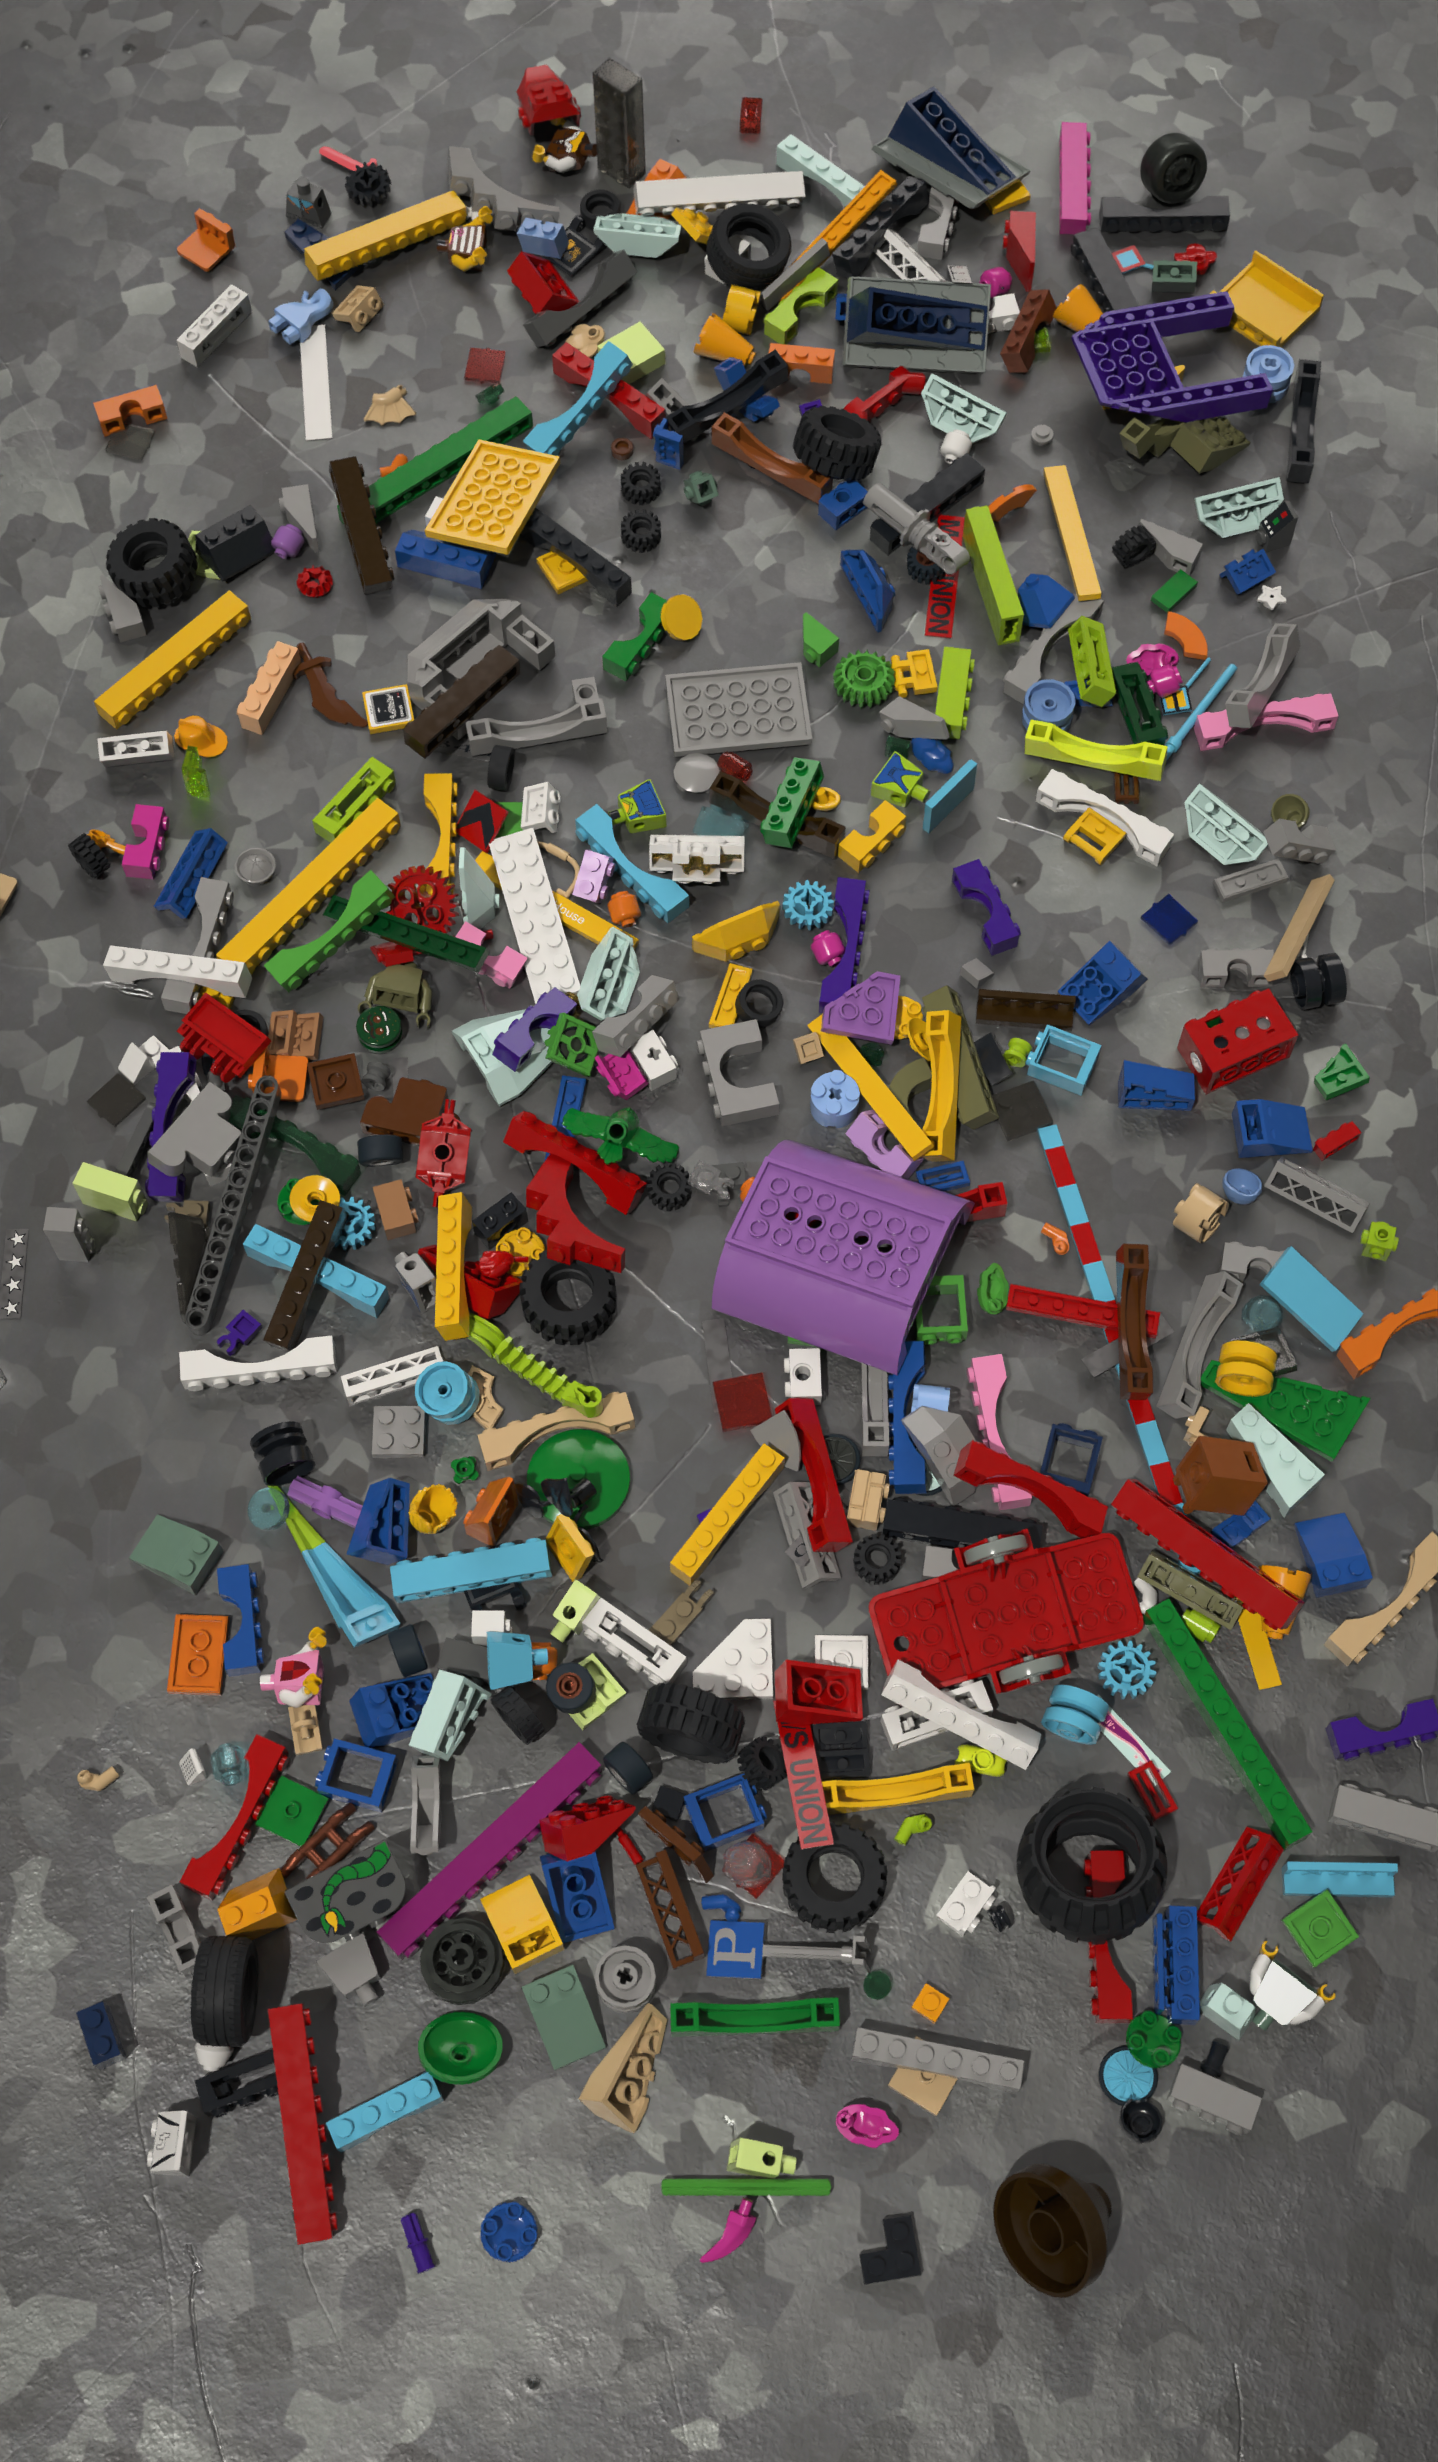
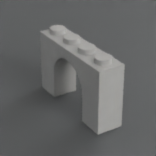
M757 1019L701 1030L700 1040L696 1041L699 1055H704L705 1061L702 1062L704 1076L709 1075L710 1083H707L710 1097L715 1098L716 1104H713L715 1118H720L721 1125L727 1126L779 1115V1101L774 1083L750 1088H739L729 1084L721 1074L722 1067L730 1059L762 1051V1037Z

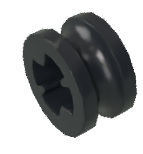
M998 1905L995 1911L991 1909L987 1911L990 1921L998 1933H1001L1004 1927L1008 1929L1012 1927L1009 1917L1001 1905Z

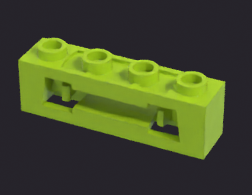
M1081 616L1068 629L1080 699L1103 707L1116 694L1104 625ZM1090 675V680L1086 682L1089 687L1086 689L1084 680Z
M371 757L312 820L315 833L331 843L377 798L381 800L386 793H390L394 789L396 784L394 770ZM370 770V772L361 780V778Z

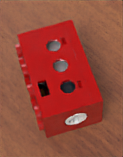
M1268 988L1264 991L1257 990L1241 1001L1234 1000L1221 1010L1214 1009L1203 1018L1198 1020L1194 1018L1186 1022L1177 1049L1194 1074L1203 1092L1207 1095L1289 1058L1298 1038V1033Z

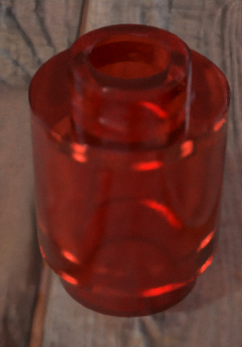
M724 752L717 763L721 772L733 776L742 782L749 780L753 772L752 764L734 752Z

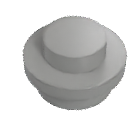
M1046 425L1035 426L1032 429L1031 438L1036 445L1046 446L1053 439V430Z

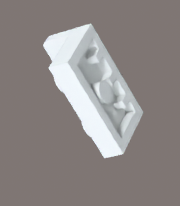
M549 782L524 787L521 828L523 830L530 828L536 830L546 827L551 833L557 832V823L559 822L558 809L561 797L559 791Z
M967 1871L936 1915V1918L962 1937L967 1931L972 1934L981 1921L977 1917L981 1910L985 1909L988 1911L996 1900V1897L993 1895L996 1888L993 1885L989 1887Z

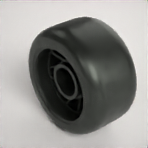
M1182 133L1165 134L1149 146L1142 158L1140 166L1142 183L1151 194L1162 202L1172 204L1182 202L1190 198L1203 183L1207 172V158L1201 146L1187 135Z

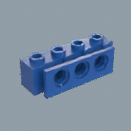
M1168 1906L1165 1911V1919H1162V1914H1156L1152 1919L1154 2013L1161 2015L1164 2010H1167L1168 2023L1195 2025L1200 2020L1197 1907ZM1166 1927H1168V1947H1166V1939H1164ZM1166 1955H1168L1169 1976H1167V1967H1165ZM1167 1983H1169V2004L1167 2001V1996H1165V1987H1167Z

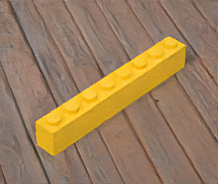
M454 190L304 248L305 265L316 280L320 281L466 223V206Z
M230 590L94 700L98 714L116 730L122 725L127 724L135 714L144 710L152 700L161 696L169 686L178 682L190 669L195 668L204 657L212 654L221 643L229 640L232 634L247 625L251 619L248 605Z

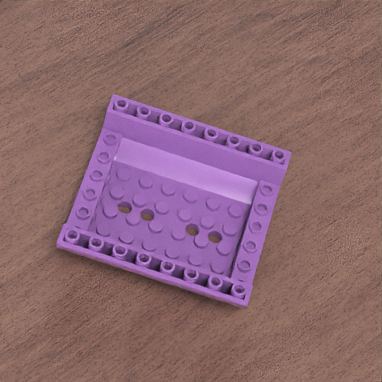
M789 1139L783 1140L770 1152L768 1157L765 1156L725 1239V1245L714 1281L712 1309L898 1375L907 1355L905 1339L958 1223L966 1224L975 1203ZM789 1212H797L799 1214L798 1218L793 1221L787 1220L785 1216ZM812 1220H820L822 1222L821 1226L816 1229L810 1228L808 1224ZM859 1236L869 1238L868 1242L863 1245L856 1244L855 1239ZM882 1244H890L892 1246L891 1251L887 1253L880 1252L878 1248Z

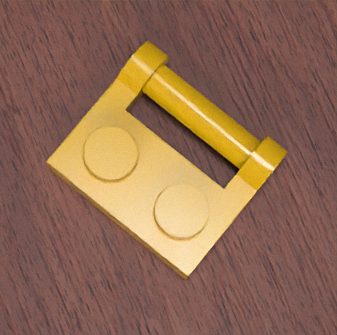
M1089 807L1068 829L1063 840L1067 843H1073L1082 849L1101 866L1125 839L1126 832ZM1079 831L1102 846L1103 849L1101 851L1079 837L1077 833Z

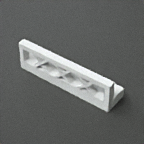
M889 228L884 232L873 249L901 279L947 282L897 232ZM885 240L889 242V252H882L879 249ZM894 255H903V265L896 266L894 264ZM915 267L916 278L909 279L908 268Z
M438 1346L340 1376L349 1406L415 1386L419 1375L426 1367L436 1362H443ZM432 1355L436 1356L435 1360L422 1363L424 1358ZM403 1364H409L413 1366L398 1371L399 1367ZM383 1371L387 1373V1375L373 1379L378 1372ZM356 1379L364 1381L352 1386L348 1385L349 1381Z

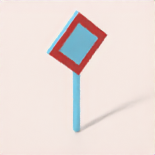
M1135 245L1112 253L1122 274L1140 267L1153 270V265L1144 262Z

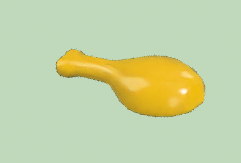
M819 787L811 807L819 811L833 810L840 805V795L830 788Z

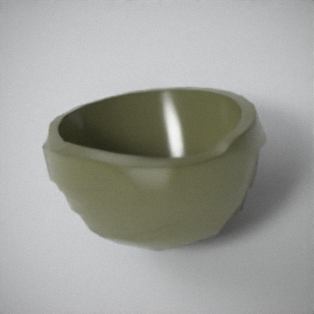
M1295 794L1280 796L1273 803L1271 810L1273 822H1276L1279 818L1295 821L1298 829L1306 825L1310 814L1307 802Z

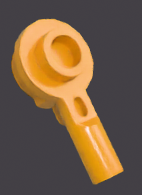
M92 829L87 834L100 849L106 847L124 855L126 846L116 843L115 839L110 838V835L105 832Z

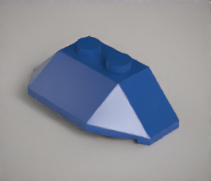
M864 550L841 551L840 566L877 633L882 632L893 607L895 590L892 584H888L886 581L884 569L879 567L875 559Z

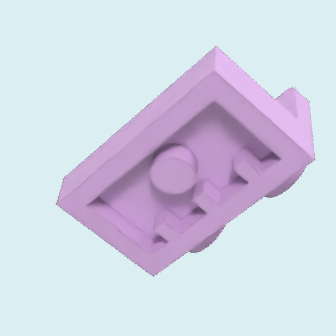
M586 849L572 895L595 903H601L602 899L605 900L608 893L607 880L608 877H612L615 870L614 858Z

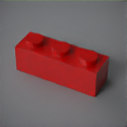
M1353 1121L1348 1124L1344 1123L1338 1130L1329 1132L1325 1138L1317 1139L1313 1151L1323 1161L1358 1140L1362 1132Z

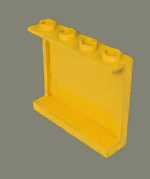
M1256 250L1253 253L1252 262L1220 291L1228 292L1235 307L1229 323L1231 328L1258 346L1273 345L1280 348L1320 310L1324 297L1317 289H1314Z

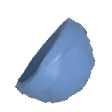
M1240 1168L1232 1169L1223 1177L1222 1186L1224 1193L1229 1200L1236 1204H1250L1262 1192L1261 1180L1251 1171Z

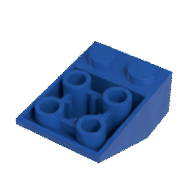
M1109 941L1058 992L1060 995L1076 996L1074 1010L1088 1025H1091L1130 997L1148 978L1115 944Z
M1263 1099L1236 1101L1232 1111V1119L1239 1158L1313 1152L1305 1107Z
M431 1673L359 1688L349 1702L364 1747L375 1748L389 1745L412 1736L421 1716L423 1706L426 1704L434 1680Z

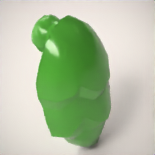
M992 1263L980 1274L977 1295L983 1311L988 1314H998L1007 1305L1009 1284L1001 1266L997 1263Z

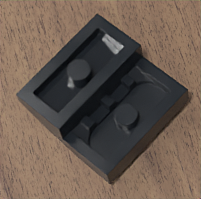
M866 1721L812 1724L813 1741L821 1779L870 1776Z

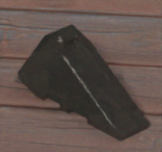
M170 1212L168 1213L171 1244H173L175 1255H178V1258L173 1259L176 1276L180 1278V1281L176 1283L180 1315L184 1324H186V1311L211 1230L210 1227H205L201 1218Z

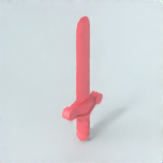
M325 146L319 150L321 155L350 170L356 171V165L360 166V168L363 167L362 163L330 147ZM370 159L369 163H367V166H370L374 162L377 167L376 159Z

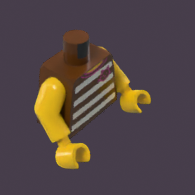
M483 206L478 212L479 216L463 226L451 228L449 239H437V252L448 253L451 266H455L463 272L468 270L483 271L484 258L487 256L485 252L487 245L485 223L489 224L492 222V210L488 206Z

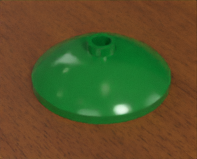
M453 2012L436 2018L425 2027L418 2042V2056L423 2068L435 2079L455 2085L470 2084L487 2077L498 2066L503 2050L501 2035L494 2024L480 2015L469 2012Z

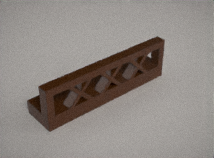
M665 1849L657 1852L655 1858L636 1864V1868L674 1970L703 1959L704 1951L667 1851ZM658 1864L662 1873L658 1882L655 1883L646 1879L643 1869ZM663 1879L665 1881L666 1887L661 1886ZM649 1885L655 1887L653 1893H651ZM658 1889L670 1895L671 1900L667 1909L655 1904L654 1898ZM672 1905L674 1906L676 1914L670 1911ZM658 1911L665 1913L662 1920ZM668 1915L678 1919L680 1922L676 1935L665 1931L663 1925ZM682 1931L685 1939L679 1937ZM668 1937L674 1939L672 1945H670ZM677 1941L688 1945L692 1956L676 1961L673 1950Z

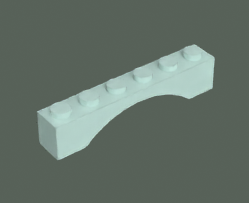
M792 134L777 145L776 164L786 172L803 171V176L812 178L824 185L845 207L865 187ZM884 200L874 209V211L884 202Z

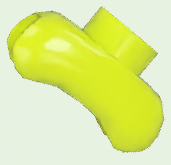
M964 1744L957 1748L959 1755L954 1761L955 1765L970 1763L971 1772L993 1777L1004 1775V1767L1007 1760L978 1746Z

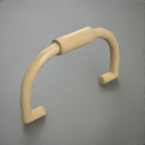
M538 842L540 848H544L550 854L572 864L575 870V878L566 892L560 888L556 891L561 896L569 898L573 893L580 870L577 861L570 856V853L552 843Z

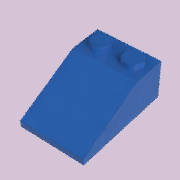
M1345 1513L1294 1523L1308 1573L1311 1574V1583L1316 1598L1362 1589L1369 1585L1373 1579L1369 1564Z
M595 1851L592 1854L568 1862L552 1854L540 1856L562 1943L615 1929Z

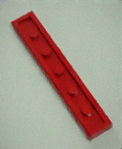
M1010 1284L1006 1310L1118 1331L1117 1304ZM1145 1310L1146 1337L1156 1339L1160 1312Z

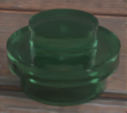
M874 1971L865 1977L863 1989L869 1998L881 2000L889 1994L891 1982L885 1973Z

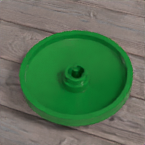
M567 1430L550 1437L536 1450L527 1471V1485L537 1491L541 1501H547L541 1488V1482L544 1479L567 1478L569 1489L573 1488L582 1479H587L594 1485L597 1494L586 1503L588 1508L583 1511L577 1522V1526L584 1530L598 1527L612 1519L623 1507L630 1489V1471L625 1455L611 1439L591 1430ZM553 1504L543 1507L544 1515L542 1517L553 1524L556 1517L561 1513ZM578 1507L576 1509L573 1508V1514L569 1517L570 1519H574L579 1510Z

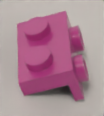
M629 1049L621 1057L611 1054L605 1057L600 1055L594 1057L598 1063L596 1066L598 1072L604 1078H607L610 1083L608 1088L615 1097L619 1096L628 1100L649 1084Z

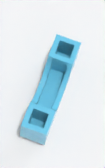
M426 2072L326 2122V2125L337 2150L342 2153L366 2141L384 2127L408 2116L420 2114L444 2100L434 2077Z

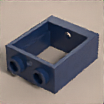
M1052 1424L1040 1473L1051 1476L1055 1481L1065 1486L1073 1487L1077 1492L1088 1496L1103 1437L1090 1430H1083V1432L1075 1430L1067 1424ZM1055 1440L1092 1450L1084 1482L1047 1472Z

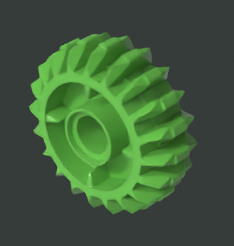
M868 649L865 653H860L857 650L856 655L849 652L847 658L842 657L840 663H837L833 674L834 687L837 690L838 696H843L844 702L850 700L851 706L859 704L860 708H862L863 705L867 704L871 708L872 703L879 706L881 700L886 701L888 695H891L893 685L895 684L894 670L891 668L890 661L885 662L884 655L878 657L877 652L869 654Z

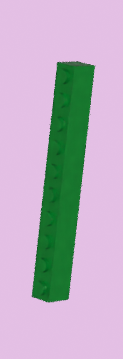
M515 396L505 401L496 409L487 412L478 420L469 423L460 431L451 434L439 444L433 445L421 455L415 456L403 466L397 467L390 474L379 478L369 486L370 498L368 499L370 505L375 507V524L458 474L478 440L505 445L532 428V412ZM337 505L339 520L344 524L339 505Z
M1170 1599L1146 1610L1143 1616L1145 1625L1276 1840L1284 1849L1283 1851L1307 1839L1312 1833L1311 1828Z

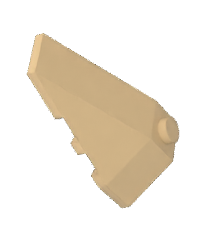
M647 2003L593 2071L579 2097V2100L596 2116L630 2133H635L649 2102V2098H646L649 2081L654 2080L655 2072L652 2071L655 2055L660 2053L667 2019L650 2003Z

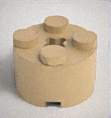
M1196 1183L1191 1189L1187 1200H1181L1177 1204L1174 1212L1178 1215L1174 1219L1173 1225L1199 1243L1201 1241L1206 1242L1221 1224L1218 1222L1220 1214L1225 1217L1229 1203L1206 1187Z

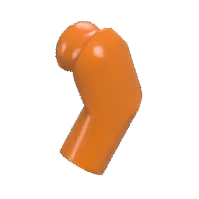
M397 454L391 466L380 467L381 477H385L397 467L406 464L408 458L404 454Z
M1046 1222L1041 1233L1052 1239L1053 1248L1057 1254H1066L1070 1247L1066 1232Z

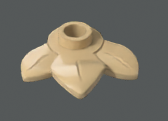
M579 324L571 329L573 335L566 342L591 358L598 351L597 346L604 342L605 332L598 325L588 326L586 324Z

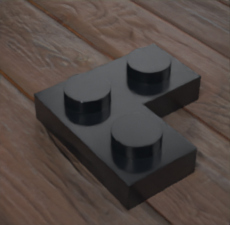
M911 2215L882 2220L887 2250L859 2254L864 2285L921 2276Z

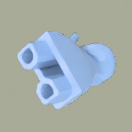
M318 289L311 299H308V292L304 291L302 303L290 302L275 308V316L268 321L270 329L275 334L284 329L282 336L289 345L297 340L303 343L309 337L313 324L326 316L333 308V300L324 289Z

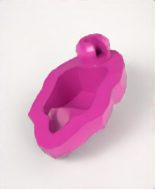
M1142 644L1137 650L1127 656L1126 662L1127 664L1138 662L1141 670H1144L1146 675H1150L1152 670L1166 664L1175 667L1178 664L1179 656L1173 648L1165 644Z
M863 2104L850 2105L840 2110L836 2116V2126L840 2133L855 2144L877 2148L883 2143L895 2140L899 2135L898 2127L888 2118L886 2112L879 2108H870Z

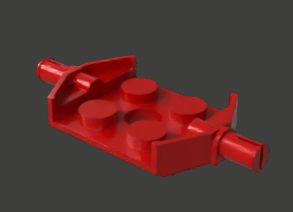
M445 1099V1109L442 1116L422 1123L415 1177L432 1188V1192H434L432 1207L435 1208L438 1206V1196L466 1184L465 1176L472 1129L455 1118L456 1100H451L450 1102L449 1099ZM441 1146H447L450 1152L449 1156L443 1160L438 1159L436 1156L437 1149Z

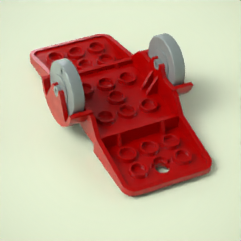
M1028 1529L1021 1530L1012 1535L1001 1534L986 1538L967 1547L954 1548L959 1570L878 1594L870 1600L868 1605V1612L887 1677L896 1661L900 1660L921 1671V1675L938 1689L991 1675L996 1694L1014 1691L1068 1675L1071 1671L1066 1657L1067 1653L1134 1636L1143 1629L1144 1625L1143 1616L1120 1542L1111 1533H1102L1036 1549L1033 1548ZM900 1636L905 1637L909 1642L908 1649L903 1652L898 1651L894 1647V1640Z

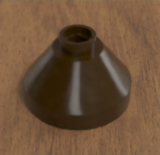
M1046 2164L1029 2165L1002 2182L994 2200L993 2218L995 2230L1006 2258L1023 2280L1043 2294L1065 2298L1075 2295L1088 2287L1101 2275L1107 2256L1108 2223L1112 2213V2206L1108 2195L1099 2185L1087 2183L1067 2172Z

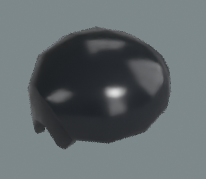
M1131 2098L1122 2106L1119 2125L1127 2139L1139 2144L1154 2141L1162 2130L1163 2119L1158 2108L1147 2099L1133 2100Z

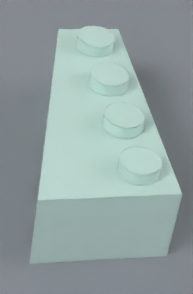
M1249 1403L1230 1420L1226 1431L1232 1440L1254 1444L1267 1478L1266 1491L1270 1498L1274 1499L1280 1508V1513L1285 1518L1320 1484L1325 1474Z

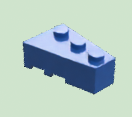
M1123 1061L1118 1079V1108L1192 1110L1195 1101L1193 1073Z
M387 1478L369 1486L346 1555L385 1565L407 1559L410 1483Z

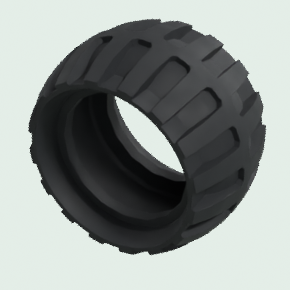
M1093 1787L1092 1790H1080V1788L1066 1791L1064 1796L1060 1798L1056 1796L1047 1801L1040 1808L1039 1813L1032 1816L1024 1829L1017 1852V1877L1023 1898L1031 1912L1039 1916L1040 1922L1053 1933L1056 1931L1061 1933L1066 1940L1078 1943L1079 1940L1091 1942L1092 1945L1105 1944L1107 1940L1115 1938L1118 1941L1131 1935L1135 1928L1143 1926L1152 1916L1165 1890L1168 1865L1161 1834L1153 1826V1821L1146 1811L1140 1806L1136 1807L1133 1805L1130 1798L1120 1793L1116 1795L1105 1791V1788ZM1096 1835L1112 1840L1124 1849L1135 1865L1136 1875L1129 1885L1116 1894L1101 1898L1080 1896L1064 1888L1052 1875L1047 1862L1049 1855L1060 1843L1075 1836Z

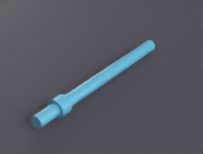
M1230 664L1175 736H1171L1166 742L1165 746H1168L1166 761L1172 753H1176L1181 747L1182 740L1195 725L1197 715H1201L1206 711L1236 672V665Z

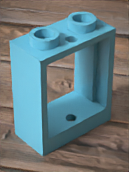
M1047 1024L1044 1032L1039 1031L1034 1045L1037 1048L1035 1052L1030 1051L1025 1065L1029 1066L1027 1075L1082 1096L1099 1057L1102 1045ZM1048 1043L1086 1057L1077 1078L1039 1064Z

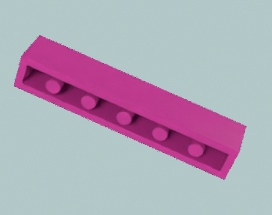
M1061 123L1059 137V234L1074 235L1086 231V226H1090L1091 213H1087V210H1090L1091 196H1087V193H1090L1091 180H1087V177H1090L1091 164H1087V161H1090L1091 148H1087V145H1090V132H1087V123Z

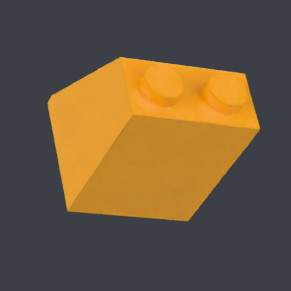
M280 1868L228 1891L217 1909L226 1936L248 1937L254 1940L297 1920L284 1892L287 1887Z

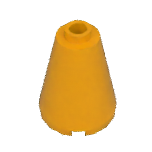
M1079 284L1066 296L1067 300L1059 304L1053 314V318L1062 325L1078 332L1084 330L1085 326L1089 323L1099 320L1103 312L1087 288Z
M712 313V316H709L699 335L701 343H696L693 351L696 355L722 362L730 357L742 360L744 367L747 364L751 365L756 355L753 352L754 346L715 313Z
M1258 1566L1261 1571L1303 1600L1311 1580V1574L1299 1570L1295 1574L1294 1571L1284 1567ZM1261 1616L1262 1631L1267 1632L1268 1638L1282 1640L1283 1635H1289L1295 1618L1287 1629L1280 1630L1278 1628L1274 1630L1263 1622L1265 1618Z

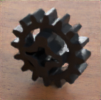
M364 162L361 168L356 165V171L350 170V176L345 177L347 182L345 183L346 191L349 198H353L355 204L360 201L362 206L366 202L373 206V201L381 203L380 198H387L386 192L391 191V180L388 171L383 170L382 165L376 167L374 162L370 166H367V163Z

